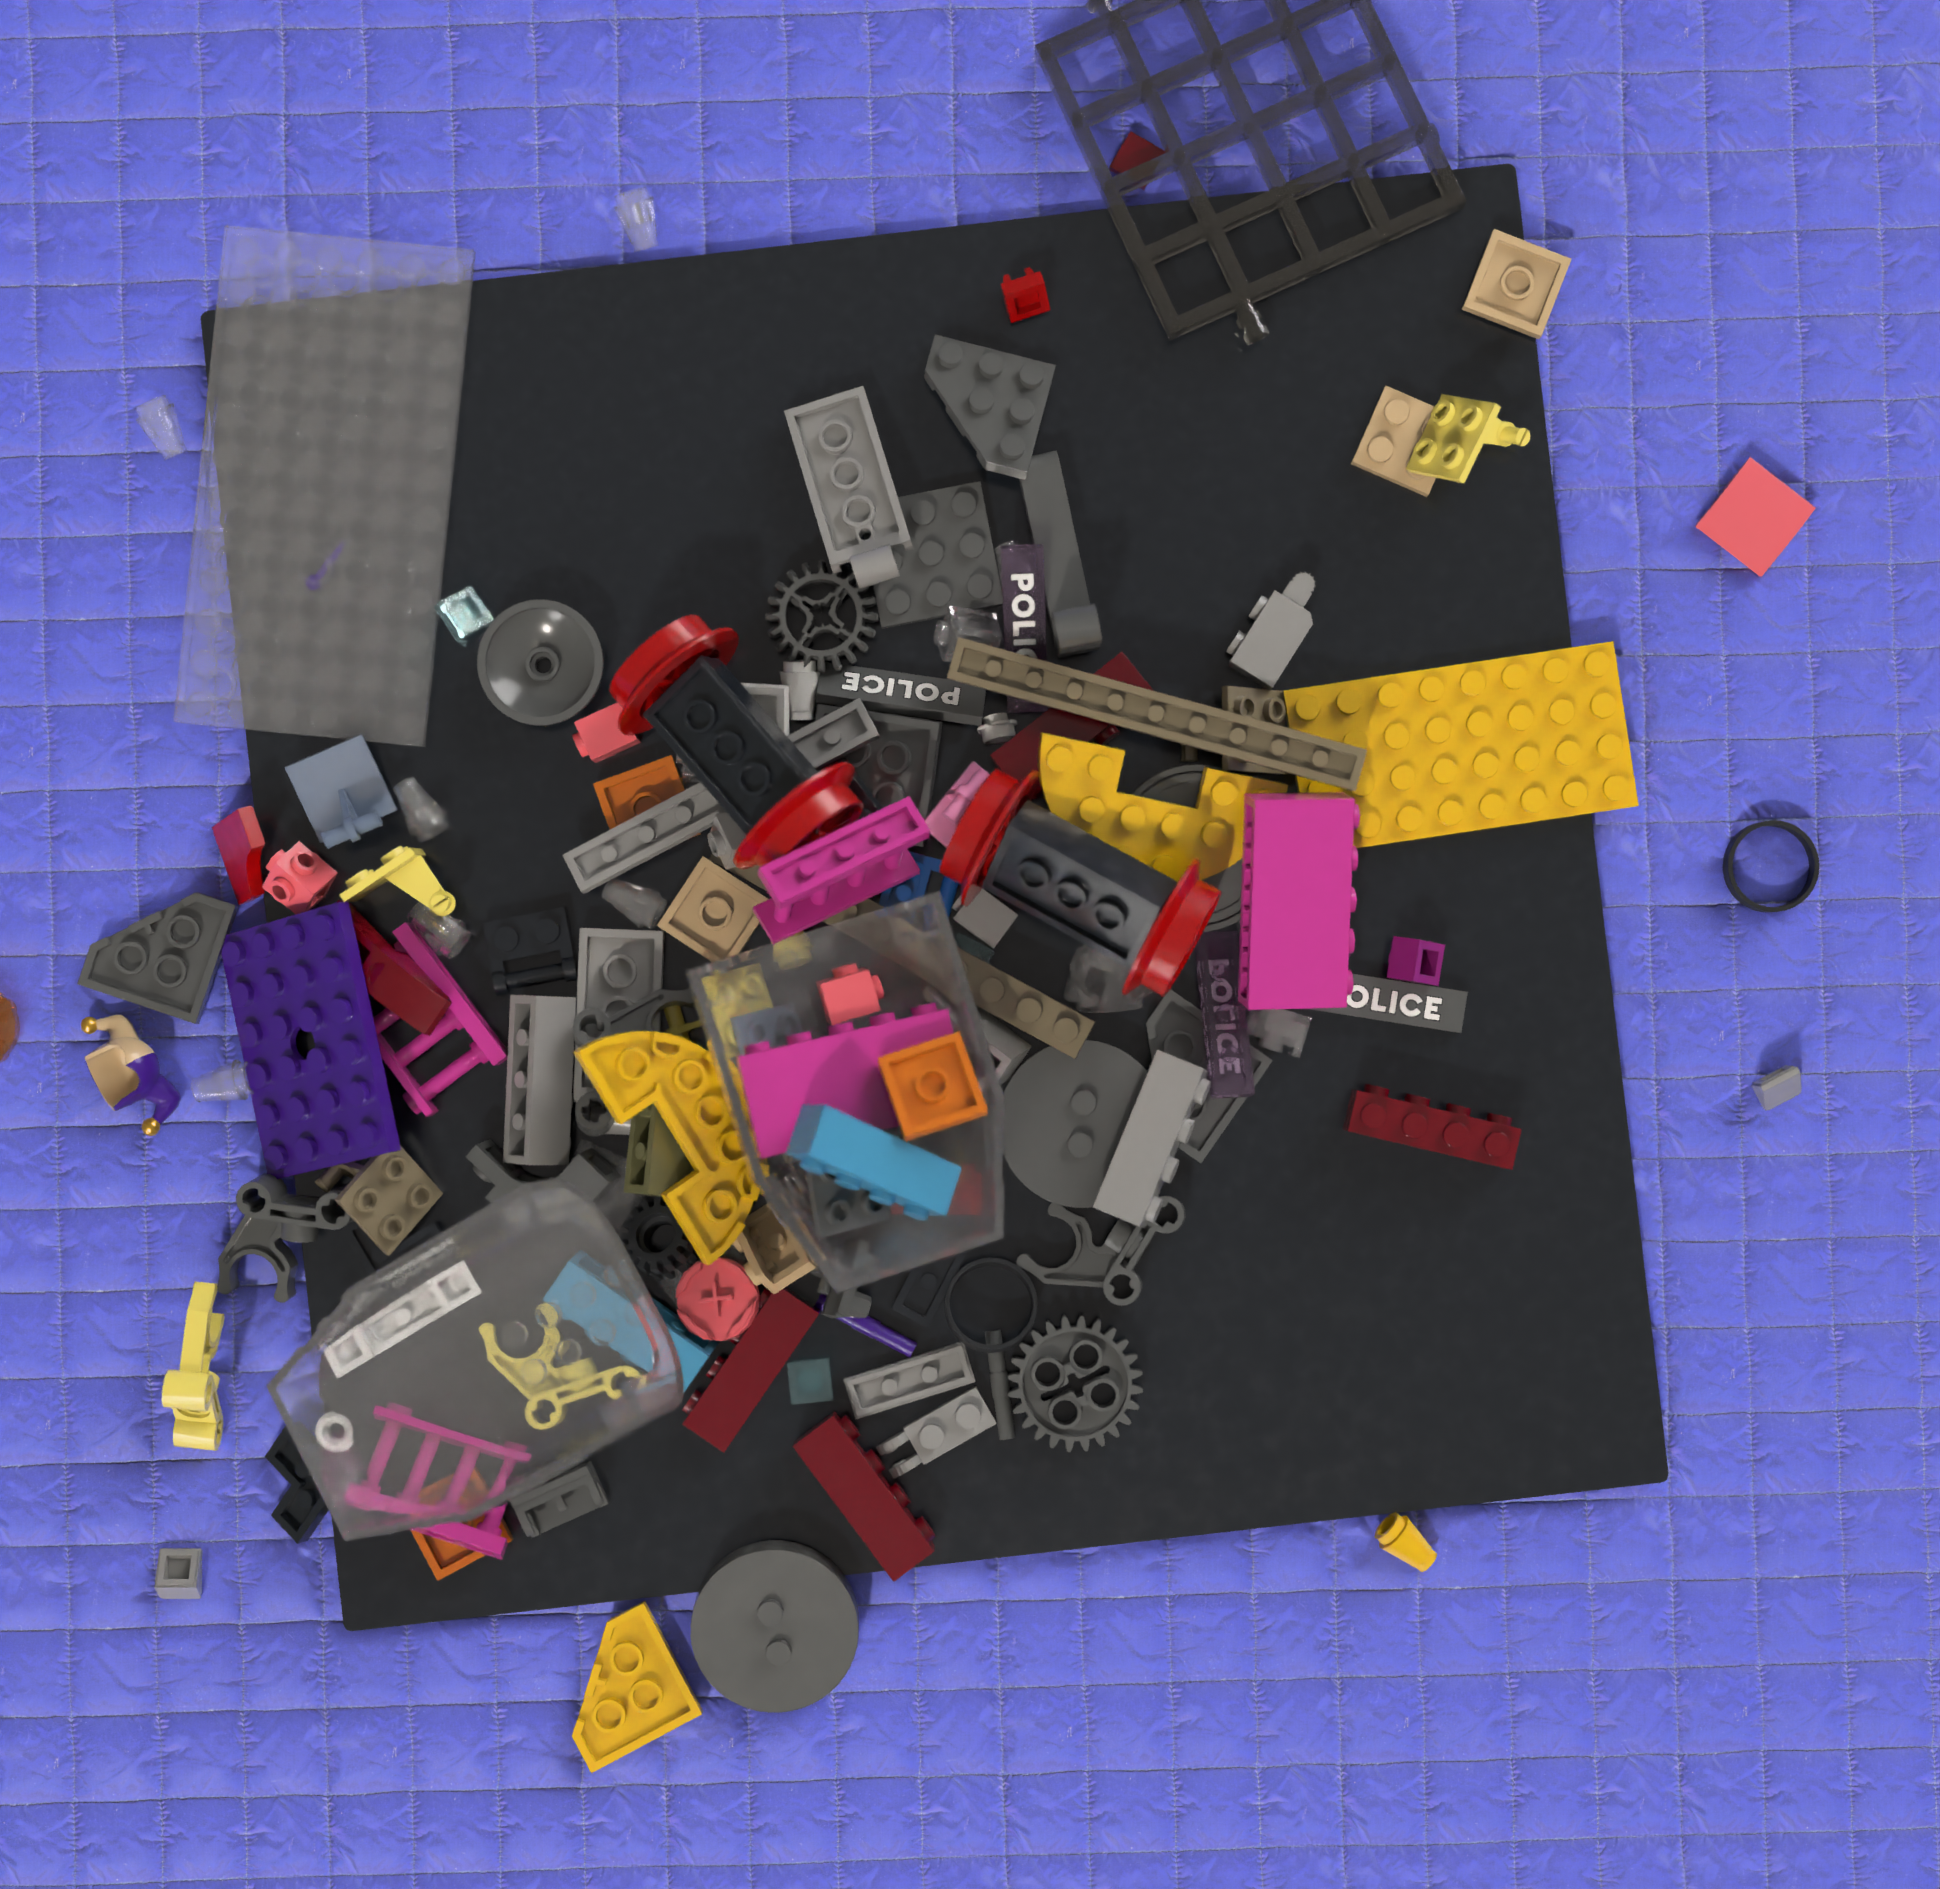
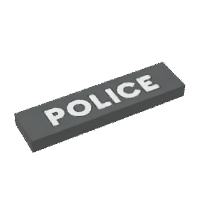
M825 662L826 671L825 673H820L816 703L843 707L860 698L866 710L981 726L986 697V690L949 679L842 664L841 671H836L833 663Z
M1353 974V992L1351 995H1347V1008L1309 1009L1462 1033L1468 992Z

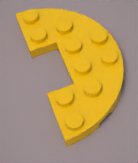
M1040 733L1038 746L1039 781L1049 811L1177 881V884L1195 858L1200 860V880L1218 874L1242 859L1244 793H1286L1288 785L1285 783L1204 766L1195 807L1117 791L1125 750Z
M653 1031L615 1033L591 1041L573 1051L574 1055L616 1123H625L654 1103L694 1169L690 1174L662 1192L661 1196L702 1263L705 1265L712 1264L734 1243L745 1227L743 1223L750 1212L753 1202L758 1200L763 1180L764 1166H761L762 1158H759L757 1155L740 1079L725 1062L711 1051L705 1050L686 1038Z

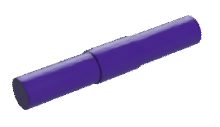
M820 1294L814 1307L822 1311L827 1295ZM870 1316L860 1319L851 1317L836 1318L872 1339L874 1338L909 1358L917 1345V1342L890 1329Z

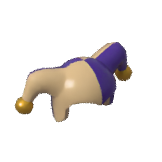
M113 1015L100 1019L93 1017L84 1018L81 1022L83 1032L92 1034L97 1030L107 1031L110 1034L109 1042L85 1056L87 1068L98 1090L114 1111L132 1105L141 1099L156 1104L153 1116L147 1118L142 1123L144 1134L148 1136L156 1135L160 1130V1125L176 1110L181 1101L179 1091L160 1074L157 1055L148 1044L139 1039L132 1023L125 1016Z

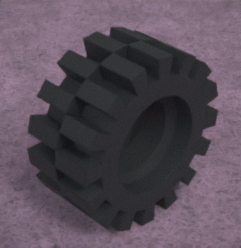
M661 1197L654 1198V1205L646 1200L641 1203L644 1210L639 1212L634 1208L630 1212L635 1217L634 1220L630 1222L625 1219L622 1225L629 1231L628 1233H620V1240L626 1244L621 1246L622 1251L628 1256L627 1259L647 1276L650 1277L651 1275L659 1280H663V1274L668 1279L676 1278L674 1270L677 1269L683 1274L688 1269L684 1263L689 1260L694 1264L698 1258L692 1253L694 1250L693 1246L666 1202ZM663 1225L673 1226L675 1235L671 1244L659 1253L652 1252L648 1244L654 1231Z

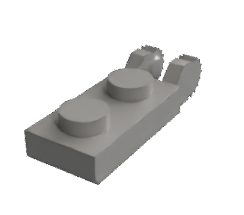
M974 1386L905 1425L903 1431L882 1442L876 1449L880 1455L889 1454L906 1441H911L917 1453L896 1462L889 1469L892 1477L896 1478L921 1463L925 1465L992 1427L997 1422L977 1386Z

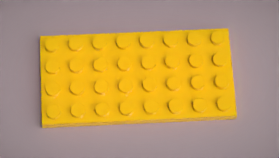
M1614 641L1283 691L1288 728L1367 750L1356 792L1295 775L1298 793L1344 792L1355 799V804L1358 805L1360 812L1359 826L1353 832V845L1357 849L1639 806Z

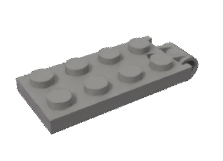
M864 386L785 410L786 420L833 573L841 572L840 565L851 562L859 589L900 577L892 548L904 545L907 551L914 547ZM865 533L871 534V536H870L869 539H867V540H862V539H861V537H862L863 534H865Z
M580 928L576 1016L585 1009L594 1008L601 1010L607 1017H610L658 989H662L665 931ZM662 1011L656 1015L652 1022L651 1031L661 1033ZM593 1023L586 1025L582 1029V1031L587 1032L588 1039L598 1038L603 1033V1031H598L597 1025ZM574 1055L573 1102H577L585 1093L594 1091V1086ZM592 1106L591 1122H599V1116L606 1114V1111L600 1106ZM631 1118L623 1124H618L614 1120L612 1127L605 1134L629 1135Z

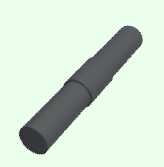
M1001 1329L984 1332L987 1345L1003 1343ZM1004 1351L987 1353L999 1440L1013 1439L1016 1436L1011 1399L1008 1397L1010 1386L1007 1379L1008 1371L1006 1370Z

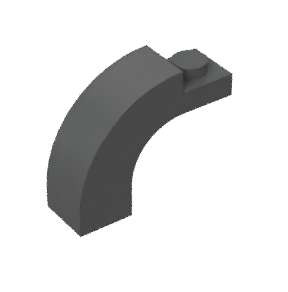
M491 1139L476 1144L466 1155V1158L473 1164L474 1172L482 1180L495 1185L485 1198L502 1211L529 1220H554L574 1214L597 1202L622 1177L593 1148L579 1153L558 1177L551 1179L535 1177L524 1171L517 1164L503 1163V1150Z

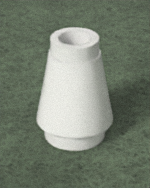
M797 660L796 662L783 661V671H780L779 674L782 685H789V720L814 719L816 692L820 676L816 660H811L806 667H804L803 660Z

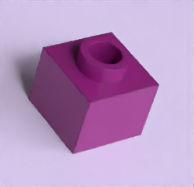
M1393 936L1392 948L1388 958L1387 978L1439 986L1445 945L1420 939Z

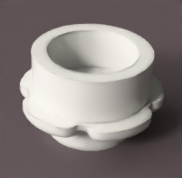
M996 713L984 717L983 725L979 726L977 731L978 734H982L984 745L999 744L1009 741L1016 735L1014 726L1018 723L1015 719L1008 720L1007 713Z

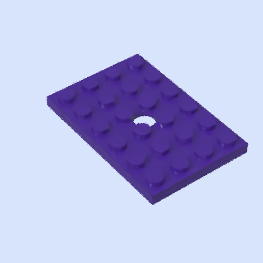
M349 901L333 903L226 935L221 955L267 1174H271L277 1179H282L400 1151V1142ZM300 1029L305 1032H311L315 1040V1048L308 1052L307 1059L301 1056L296 1046V1036Z

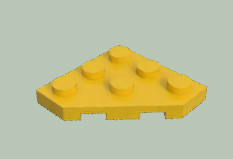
M646 1601L609 1619L603 1632L601 1644L572 1734V1738L591 1773L703 1713L700 1703Z

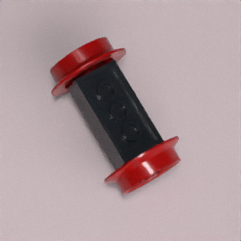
M688 615L668 624L647 639L627 658L613 677L609 691L623 708L617 723L620 732L624 735L632 736L654 728L747 835L734 855V864L739 869H748L755 866L762 867L856 822L863 811L864 805L849 788L855 774L853 765L849 762H841L818 773L726 667L738 646L739 636L732 628H720L712 631L700 616Z
M995 769L984 781L968 806L949 842L940 865L939 872L942 875L962 885L961 904L967 907L977 897L981 889L984 888L1131 969L1122 988V994L1127 995L1140 985H1143L1165 997L1188 961L1222 895V891L1200 880V860L1195 858L1177 884V881L1031 802L1039 782L1040 772L1037 770H1033L1022 779L1017 780L1007 773Z

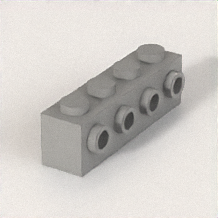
M510 995L503 1163L569 1165L571 1108L573 1105V1022L576 1018V997Z
M1156 1051L1093 1208L1142 1228L1146 1227L1148 1221L1155 1222L1163 1204V1199L1158 1197L1164 1181L1169 1184L1171 1183L1179 1165V1160L1174 1158L1180 1142L1184 1144L1188 1142L1194 1129L1195 1120L1190 1119L1196 1103L1202 1105L1208 1095L1211 1081L1206 1079L1209 1073L1207 1070L1162 1051Z

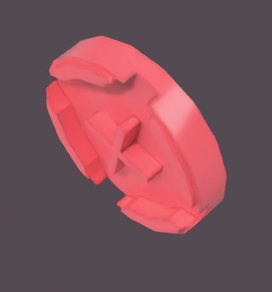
M719 1257L710 1265L703 1264L701 1260L697 1261L683 1273L676 1287L678 1316L689 1332L703 1340L725 1341L738 1337L751 1326L758 1313L760 1299L758 1286L751 1281L744 1266L731 1258Z

